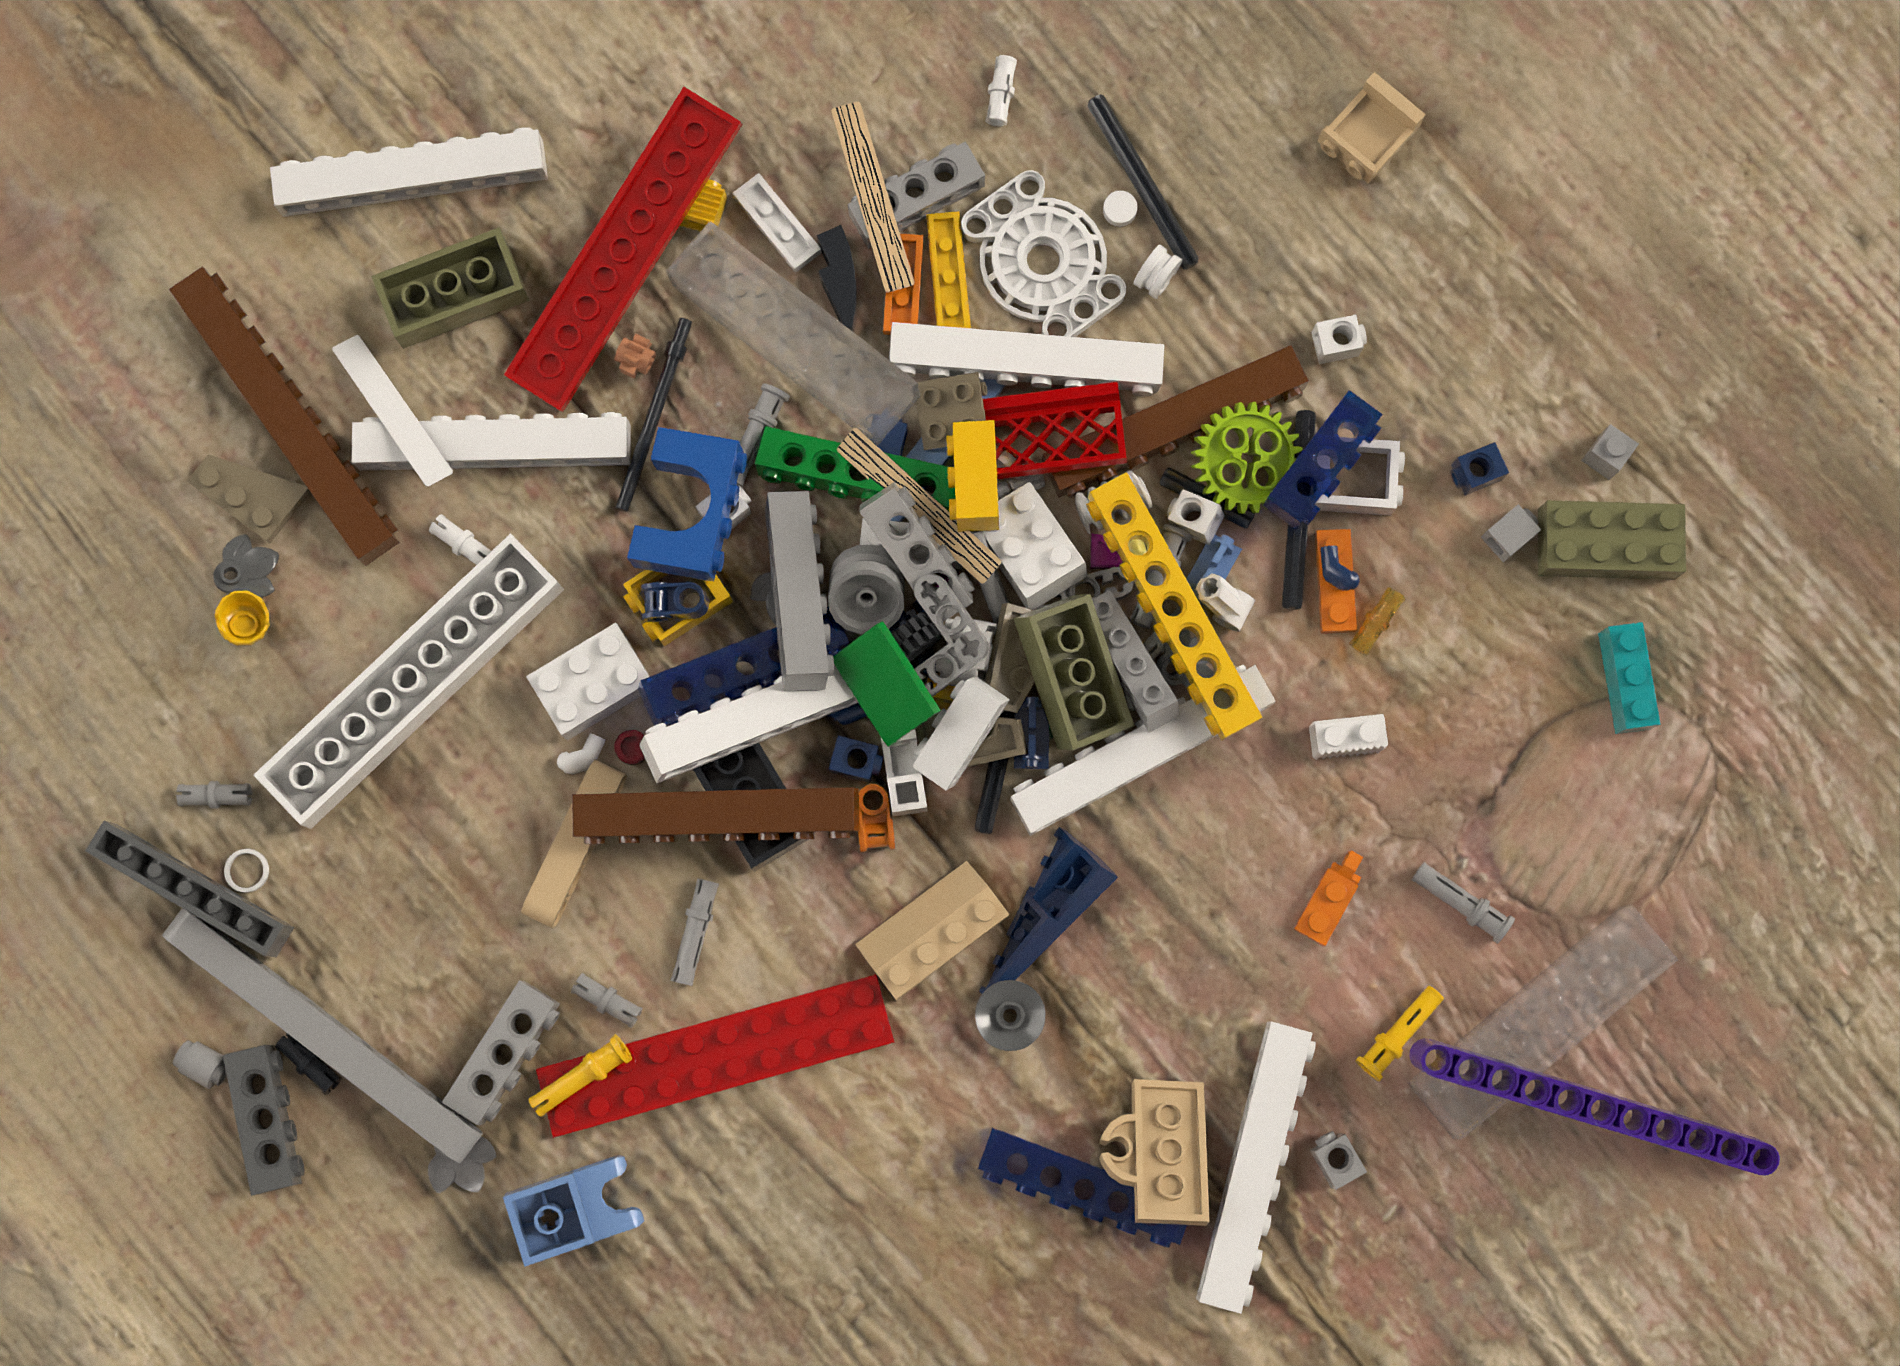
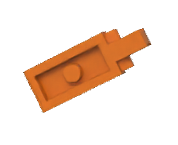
M1352 850L1348 851L1341 865L1333 862L1330 868L1326 869L1293 930L1323 947L1326 946L1359 886L1358 883L1361 877L1355 874L1363 859L1361 855Z

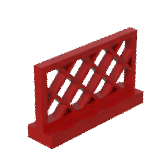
M1118 381L983 399L986 421L994 420L995 427L1009 426L1014 430L1004 441L995 436V444L998 446L996 449V460L1004 451L1009 452L1016 458V461L1010 467L997 468V479L1127 463ZM1115 413V419L1107 428L1094 421L1099 414ZM1076 417L1082 422L1072 433L1060 425L1064 419ZM1043 422L1047 427L1038 437L1026 430L1031 423ZM1088 426L1100 433L1091 445L1079 438L1080 434ZM1115 429L1117 430V435L1112 433ZM1054 430L1066 438L1057 449L1044 442ZM1020 435L1032 442L1022 454L1010 446ZM1106 439H1109L1118 445L1119 453L1104 455L1097 449ZM1072 443L1085 450L1079 458L1069 459L1063 453ZM1038 447L1050 454L1049 458L1042 463H1035L1029 457Z

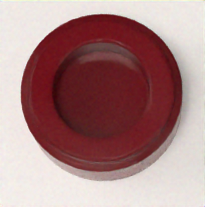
M638 730L622 732L616 738L614 744L617 757L628 765H638L646 759L639 746L645 735Z

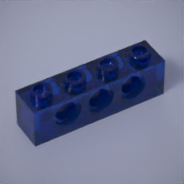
M1349 390L1267 497L1263 506L1296 530L1302 522L1309 525L1321 509L1316 505L1323 495L1329 498L1341 483L1336 478L1343 468L1350 471L1362 455L1357 449L1363 441L1370 444L1382 429L1377 423L1383 414ZM1338 430H1350L1354 435V441L1345 442L1341 440L1338 436ZM1321 455L1330 457L1333 460L1334 467L1331 469L1322 468L1317 462V457ZM1300 482L1309 483L1313 488L1314 494L1311 496L1301 495L1296 485Z

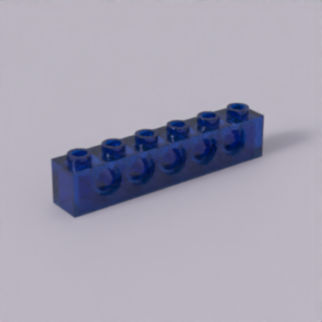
M828 606L827 613L823 615V623L830 626V645H826L827 655L835 656L847 647L849 641L843 627L834 620ZM777 627L640 680L638 690L653 725L665 723L666 727L678 723V718L688 712L697 710L701 714L711 710L710 706L721 699L728 697L730 701L742 698V693L749 688L759 684L762 689L774 685L773 681L782 676L781 665L772 661L768 652L773 649L779 650ZM747 662L752 665L754 673L743 675L737 670L736 664ZM710 674L717 675L722 681V686L711 688L705 683L704 677ZM676 687H683L690 693V698L686 701H679L673 697L672 690Z
M991 1128L977 1167L984 1171L982 1178L1002 1185L1004 1179L1017 1183L1016 1191L1032 1197L1036 1196L1037 1191L1051 1196L1050 1204L1069 1210L1071 1204L1084 1209L1083 1216L1101 1223L1104 1217L1117 1221V1229L1135 1236L1138 1229L1151 1234L1149 1241L1170 1248L1171 1242L1178 1245L1181 1244L1187 1225L1135 1223L1134 1187L1120 1184L1111 1178L1105 1169L999 1129ZM1015 1153L1022 1154L1027 1159L1026 1169L1019 1174L1011 1173L1007 1169V1160ZM1054 1166L1059 1169L1060 1180L1056 1185L1046 1186L1041 1182L1040 1174L1045 1167ZM1080 1179H1089L1094 1186L1092 1195L1086 1199H1080L1074 1193V1186ZM1113 1192H1123L1127 1197V1204L1121 1211H1112L1108 1207V1198Z

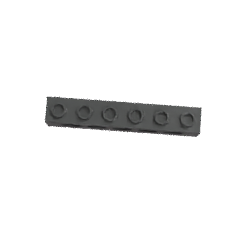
M103 821L85 850L92 856L264 956L277 958L295 928L118 824Z

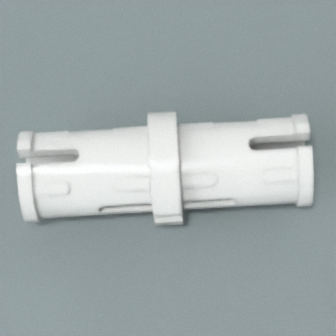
M1007 55L996 57L993 81L988 87L990 100L986 123L998 127L1007 125L1010 99L1014 97L1015 91L1012 85L1017 60Z
M442 514L436 518V521L439 522L438 525L432 522L429 528L431 534H434L452 547L453 553L458 556L462 554L476 565L491 552L490 549L474 539L472 532L469 530L463 531Z

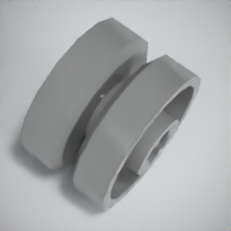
M873 544L856 545L844 550L833 562L829 575V611L834 620L846 630L864 634L882 621L889 629L900 619L904 609L905 577L885 548Z

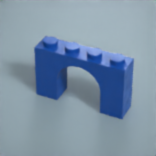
M658 427L651 455V461L655 468L659 471L693 476L705 482L710 488V505L705 516L696 525L686 530L667 531L635 525L627 559L634 568L714 582L716 571L721 572L725 555L721 549L724 539H728L731 533L732 519L729 518L731 506L737 505L740 489L736 484L739 473L743 474L745 471L747 454L744 453L738 440Z

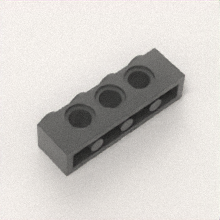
M261 1045L223 1055L251 1196L302 1184L301 1176H304L305 1173L302 1157L296 1155L294 1141L297 1140V1129L294 1121L289 1120L287 1106L290 1105V1095L287 1086L282 1085L279 1071L283 1070V1060L279 1050L275 1051L274 1045ZM258 1074H261L266 1081L265 1089L260 1094L255 1092L252 1086L253 1079ZM264 1109H268L273 1115V1122L267 1129L259 1121L260 1114ZM271 1144H275L280 1150V1157L276 1163H271L266 1155L267 1149Z

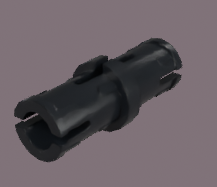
M286 1033L287 1038L282 1036L276 1043L275 1048L280 1050L296 1066L297 1073L301 1076L306 1075L323 1091V1094L328 1095L331 1093L330 1088L334 1090L342 1078L318 1056L288 1033Z

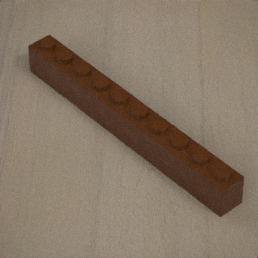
M202 266L169 289L354 555L365 566L369 565L400 543L394 535L398 528L387 514L381 517L374 506L379 504V501L368 487L362 489L355 479L360 477V474L349 460L343 462L336 452L341 450V447L330 433L324 435L319 429L318 425L322 423V420L311 406L305 408L300 402L299 398L303 396V393L292 379L286 382L280 372L285 369L273 352L267 355L261 345L266 343L265 339L254 325L248 328L243 321L247 314L236 299L230 302L224 294L229 288L217 272L211 275Z

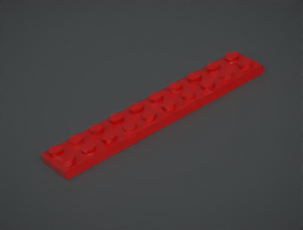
M683 86L510 363L504 376L556 409L564 412L743 125L741 121Z
M877 974L625 1044L632 1056L630 1062L627 1064L625 1062L621 1063L609 1071L607 1077L602 1081L593 1080L547 1112L553 1138L895 1043ZM585 1055L537 1068L536 1072L541 1090L583 1062Z

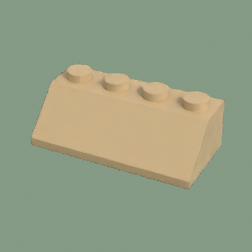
M965 861L855 945L893 997L899 1000L1008 918L1009 913L968 861Z

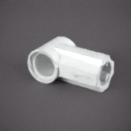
M1211 573L1208 577L1200 579L1196 587L1199 594L1198 599L1214 613L1212 619L1227 629L1240 632L1255 602L1254 598L1239 589L1233 588L1219 575Z

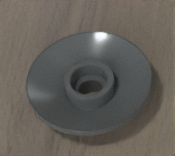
M1004 980L991 985L983 992L976 1005L975 1022L980 1035L987 1043L1000 1050L1017 1051L1028 1047L1039 1037L1045 1024V1007L1041 997L1031 986L1020 981ZM1007 1009H1013L1017 1014L1016 1020L1012 1023L1006 1022L1003 1018V1013Z

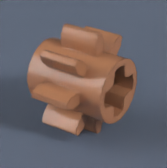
M635 334L633 340L623 338L614 357L615 361L621 363L619 366L621 373L635 379L638 372L644 375L649 372L656 357V352L650 349L652 345L650 343L651 340Z

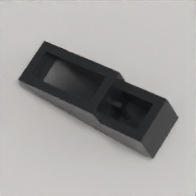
M839 225L817 235L818 245L827 264V267L818 270L822 287L848 340L854 337L858 296L850 246L842 225Z

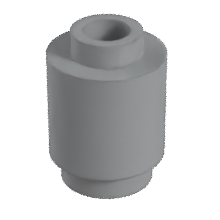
M187 1040L174 1057L173 1065L178 1068L179 1073L207 1089L214 1085H221L227 1077L223 1055L198 1041L193 1043Z

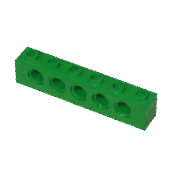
M765 426L755 461L758 476H761L763 480L774 484H780L781 481L789 482L801 490L814 491L816 488L825 490L829 495L836 498L845 499L847 496L860 498L862 502H865L884 489L871 478H866L862 481H855L851 478L854 473L859 471L837 451L841 443ZM885 453L921 487L930 486L934 488L935 491L931 496L949 512V499H956L955 488H949L948 466ZM791 457L802 459L801 463L796 466L785 464ZM825 464L835 466V469L827 474L818 471Z

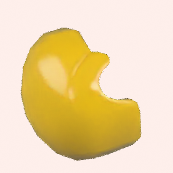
M233 591L222 597L215 610V620L220 635L224 640L236 646L253 645L264 638L270 626L269 612L265 602L261 597L250 591Z

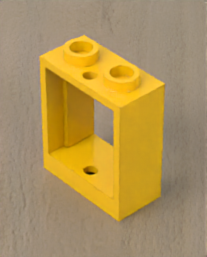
M644 570L623 584L628 591V594L624 595L623 598L634 614L639 610L642 614L645 613V601L640 595L641 585L657 582L668 575L667 573ZM715 575L714 582L703 580L715 599L710 601L708 611L701 618L683 619L666 631L663 630L659 622H645L642 624L652 642L659 638L663 646H666L733 602L717 575Z

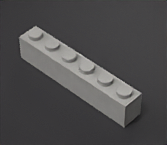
M809 491L768 492L765 505V519L783 691L825 690L828 676L834 675L833 655H827L826 645H830V626L823 623V615L827 613L826 594H820L819 584H823L824 573L822 563L817 564L816 554H820L819 534H813V525H816L817 522L816 505L810 504Z

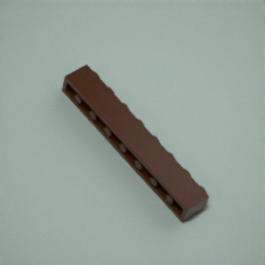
M1292 345L1123 418L1127 463L1047 474L1058 498L1066 494L1068 498H1073L1076 493L1085 492L1087 490L1086 486L1096 481L1099 484L1103 481L1109 482L1113 477L1118 476L1117 472L1128 467L1130 471L1137 470L1149 463L1148 458L1160 454L1161 457L1169 456L1180 449V444L1191 440L1192 444L1197 443L1194 440L1195 437L1206 436V433L1200 426L1202 424L1214 425L1210 418L1211 414L1216 413L1223 418V407L1229 406L1234 413L1235 403L1242 402L1245 410H1247L1250 402H1256L1258 412L1264 405H1269L1271 410L1273 408L1271 404L1281 400L1289 403L1303 395L1302 391L1306 388L1309 380ZM1115 429L1112 433L1117 435V430ZM1093 431L1080 437V439L1091 445L1100 433ZM1106 439L1097 449L1104 455L1119 453L1118 445L1109 439ZM1072 443L1063 455L1069 459L1079 458L1085 450ZM1043 453L1042 462L1049 458V453Z
M859 788L572 794L573 837H584V844H605V837H618L619 843H640V836H653V843L675 842V835H688V842L709 841L710 834H723V841H744V834L758 833V840H779V833H793V839H815V832H828V839L850 838V831H859Z

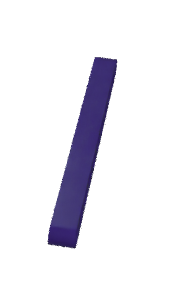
M1427 1038L1417 1040L1410 1049L1409 1057L1414 1067L1438 1079L1763 1176L1772 1174L1779 1165L1780 1156L1775 1147L1746 1134ZM1435 1049V1061L1426 1066L1425 1059L1427 1054ZM1469 1060L1468 1071L1463 1075H1459V1066L1463 1061ZM1501 1070L1502 1078L1500 1082L1493 1085L1492 1077L1494 1073ZM1534 1080V1090L1526 1095V1085ZM1567 1090V1099L1559 1105L1558 1097L1560 1093ZM1599 1100L1600 1107L1595 1114H1591L1593 1103ZM1632 1110L1630 1121L1624 1124L1625 1114ZM1664 1120V1127L1657 1134L1656 1127L1660 1121ZM1696 1130L1695 1139L1689 1143L1691 1132ZM1728 1140V1147L1721 1153L1723 1142ZM1760 1150L1759 1158L1753 1162L1755 1152Z

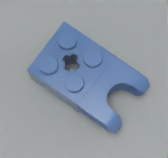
M613 1156L505 1193L503 1196L524 1267L631 1230L644 1222L643 1213L639 1208L629 1207L615 1210L607 1206L602 1198L604 1184L625 1172L627 1163L624 1156ZM546 1209H552V1213L556 1211L559 1215L555 1220L554 1226H549L548 1221L543 1223L541 1220Z

